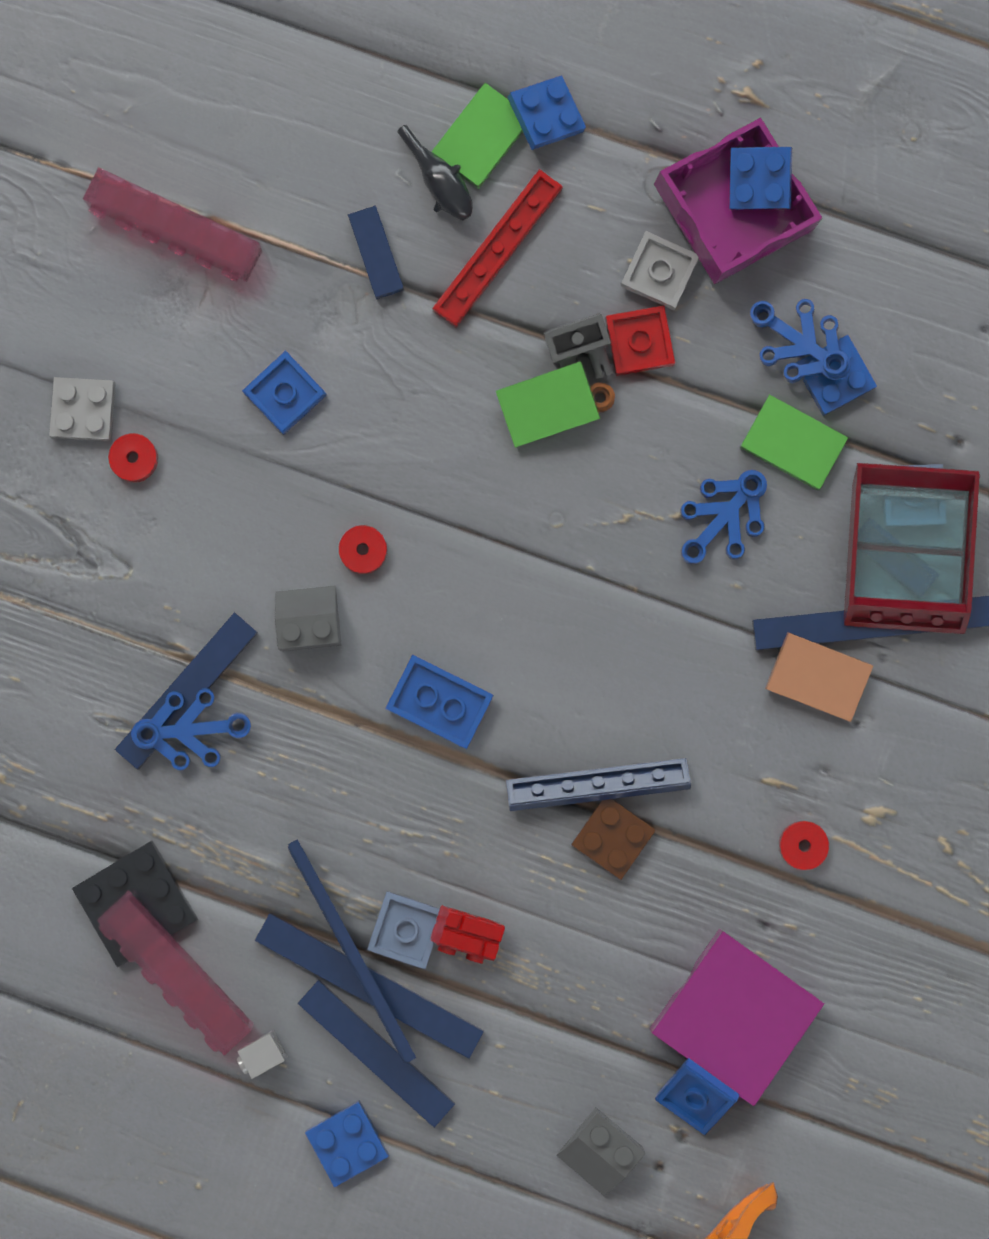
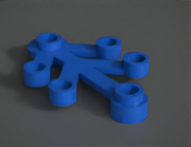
M802 299L796 305L797 315L801 318L803 335L777 318L774 308L769 302L759 301L752 306L750 315L752 322L756 326L762 328L768 326L794 344L777 348L772 346L764 347L760 351V360L763 365L773 366L778 360L807 355L812 356L818 361L804 365H798L797 363L787 364L784 368V377L790 383H796L802 377L823 374L831 380H839L849 373L851 367L850 359L845 352L839 350L837 338L839 324L836 317L827 315L820 322L821 331L826 335V351L816 344L812 317L815 309L811 300ZM803 305L811 307L808 313H802L800 308ZM762 312L769 314L766 320H759L758 315ZM829 321L835 324L834 328L830 330L824 328V324ZM767 352H772L775 355L772 360H765L763 357ZM832 362H839L841 367L838 370H832L830 364ZM790 369H797L799 371L795 377H790L787 373Z
M748 470L742 473L738 480L715 481L714 479H706L700 486V493L706 498H712L717 493L723 492L737 493L728 502L696 504L693 501H687L682 505L680 513L686 520H693L697 516L717 515L697 539L688 540L682 546L681 556L686 563L698 564L706 555L705 547L726 523L729 544L726 546L727 556L731 559H738L744 554L745 547L741 542L739 508L746 500L749 521L745 525L746 533L751 537H757L764 531V523L760 517L759 498L766 492L767 481L762 473L756 470ZM747 481H754L757 485L756 490L751 491L747 489ZM711 483L715 491L713 493L705 492L704 485ZM688 505L693 506L695 509V514L692 516L686 515L684 508ZM750 523H758L760 531L752 532L749 528ZM738 545L741 550L740 554L733 555L730 552V546ZM694 547L698 550L696 558L688 556L687 550Z
M202 688L197 692L196 700L175 725L162 726L172 711L180 709L184 703V697L180 692L171 691L167 694L163 706L152 719H141L133 726L131 737L139 748H155L169 759L172 766L177 770L186 769L189 765L190 757L185 751H176L164 740L165 738L176 737L201 757L204 765L214 767L220 761L219 751L215 748H208L195 735L228 732L232 737L242 738L249 733L251 723L248 716L243 713H234L229 716L228 720L193 723L203 709L214 702L213 691L209 688ZM203 692L211 695V700L207 703H203L199 699L200 694ZM172 695H177L181 702L179 705L173 706L169 703V698ZM236 719H241L244 722V727L240 730L235 729L232 725ZM145 728H149L153 732V736L149 739H145L141 735V731ZM213 752L216 754L217 759L210 763L206 761L205 755ZM178 755L186 758V763L182 766L175 763V758Z

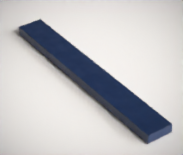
M989 596L972 597L971 616L967 629L988 627ZM950 599V600H941V601H931V602L956 603V604H958V600H959V599ZM844 610L752 620L755 650L781 648L787 632L817 644L930 632L844 626Z
M298 839L289 843L287 847L401 1059L407 1064L416 1058L414 1052Z
M272 913L268 915L255 939L256 942L372 1005L344 953ZM367 966L396 1019L470 1059L484 1030Z

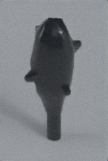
M407 125L400 127L397 132L414 154L421 169L424 183L436 200L433 210L436 213L443 210L462 221L469 218L472 214L473 204L466 184L459 175L460 165L457 164L451 167L442 158L434 155L422 146Z

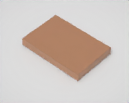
M787 632L765 689L851 722L873 665Z

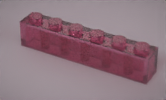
M99 167L83 197L84 202L89 207L88 211L101 219L108 216L116 220L115 224L127 231H131L134 228L142 232L141 236L155 244L161 241L169 245L168 249L180 256H184L187 253L195 257L194 261L208 269H211L212 266L221 269L223 276L236 282L239 278L246 282L248 281L262 253L259 242Z
M129 890L101 914L97 921L101 924L99 930L109 940L114 938L121 946L120 952L131 963L135 961L143 969L141 971L143 977L152 985L156 983L164 991L162 996L172 1007L177 1005L184 1012L183 1018L186 1023L194 1030L197 1028L201 1030L206 1036L204 1038L205 1042L213 1051L217 1052L219 1050L225 1056L252 1031L253 1022Z

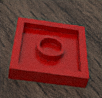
M665 306L607 315L605 317L616 376L675 365Z

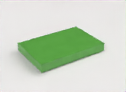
M484 83L431 152L442 158L451 167L457 164L460 165L459 175L479 189L523 133V130L509 100Z
M581 361L496 390L515 448L600 419Z
M769 394L740 448L819 491L848 437Z

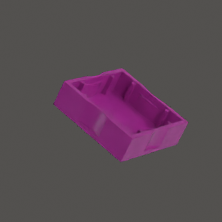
M761 117L725 136L716 145L706 150L695 152L661 170L654 182L655 188L692 249L699 257L701 264L714 285L810 233L823 219L802 183L793 174L791 209H729L731 148L779 147Z
M718 929L695 962L687 981L672 995L649 1029L656 1037L687 1059L690 1058L740 1094L741 1098L755 1106L825 1003L724 931Z

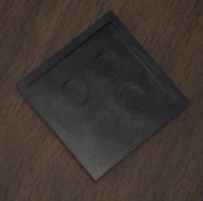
M153 841L146 843L72 888L117 967H120L198 920Z

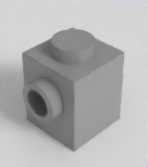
M274 1030L248 1043L237 1051L239 1057H237L238 1065L244 1074L249 1073L251 1079L277 1066L288 1058Z

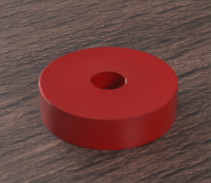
M130 433L114 441L109 450L108 459L112 471L118 477L127 482H141L149 478L156 470L158 453L148 438L140 434ZM132 453H137L138 460L130 463L129 456Z
M359 525L349 529L342 536L339 543V555L343 564L352 572L369 574L378 570L385 562L387 544L383 535L377 529L367 525ZM360 545H367L369 551L365 555H360L358 547Z
M798 821L787 826L782 832L779 839V851L783 860L791 867L799 870H811L821 865L826 859L829 851V841L824 830L817 824L808 821ZM801 840H807L809 843V848L806 851L799 849V842Z

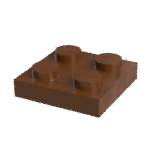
M613 799L602 800L571 845L622 880L656 830Z

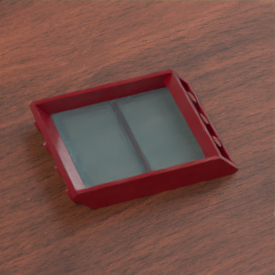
M857 463L851 496L844 626L965 634L972 609L979 471Z

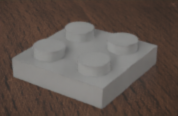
M645 231L620 287L675 311L699 257L688 249Z
M54 377L49 436L59 439L111 441L116 383L112 380Z

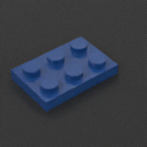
M412 654L385 709L467 749L494 695Z

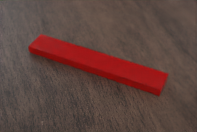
M539 169L432 310L457 328L563 190V186Z

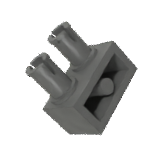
M598 313L543 332L553 362L560 363L561 368L577 363L579 354L588 353L595 379L604 377L600 367L601 364L606 376L614 373L605 349L608 344H611L602 314Z

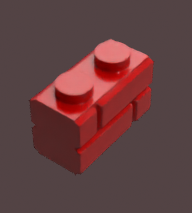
M442 905L430 938L432 942L439 945L438 951L455 956L456 951L467 953L466 959L483 964L484 959L491 961L496 959L505 926L499 922Z

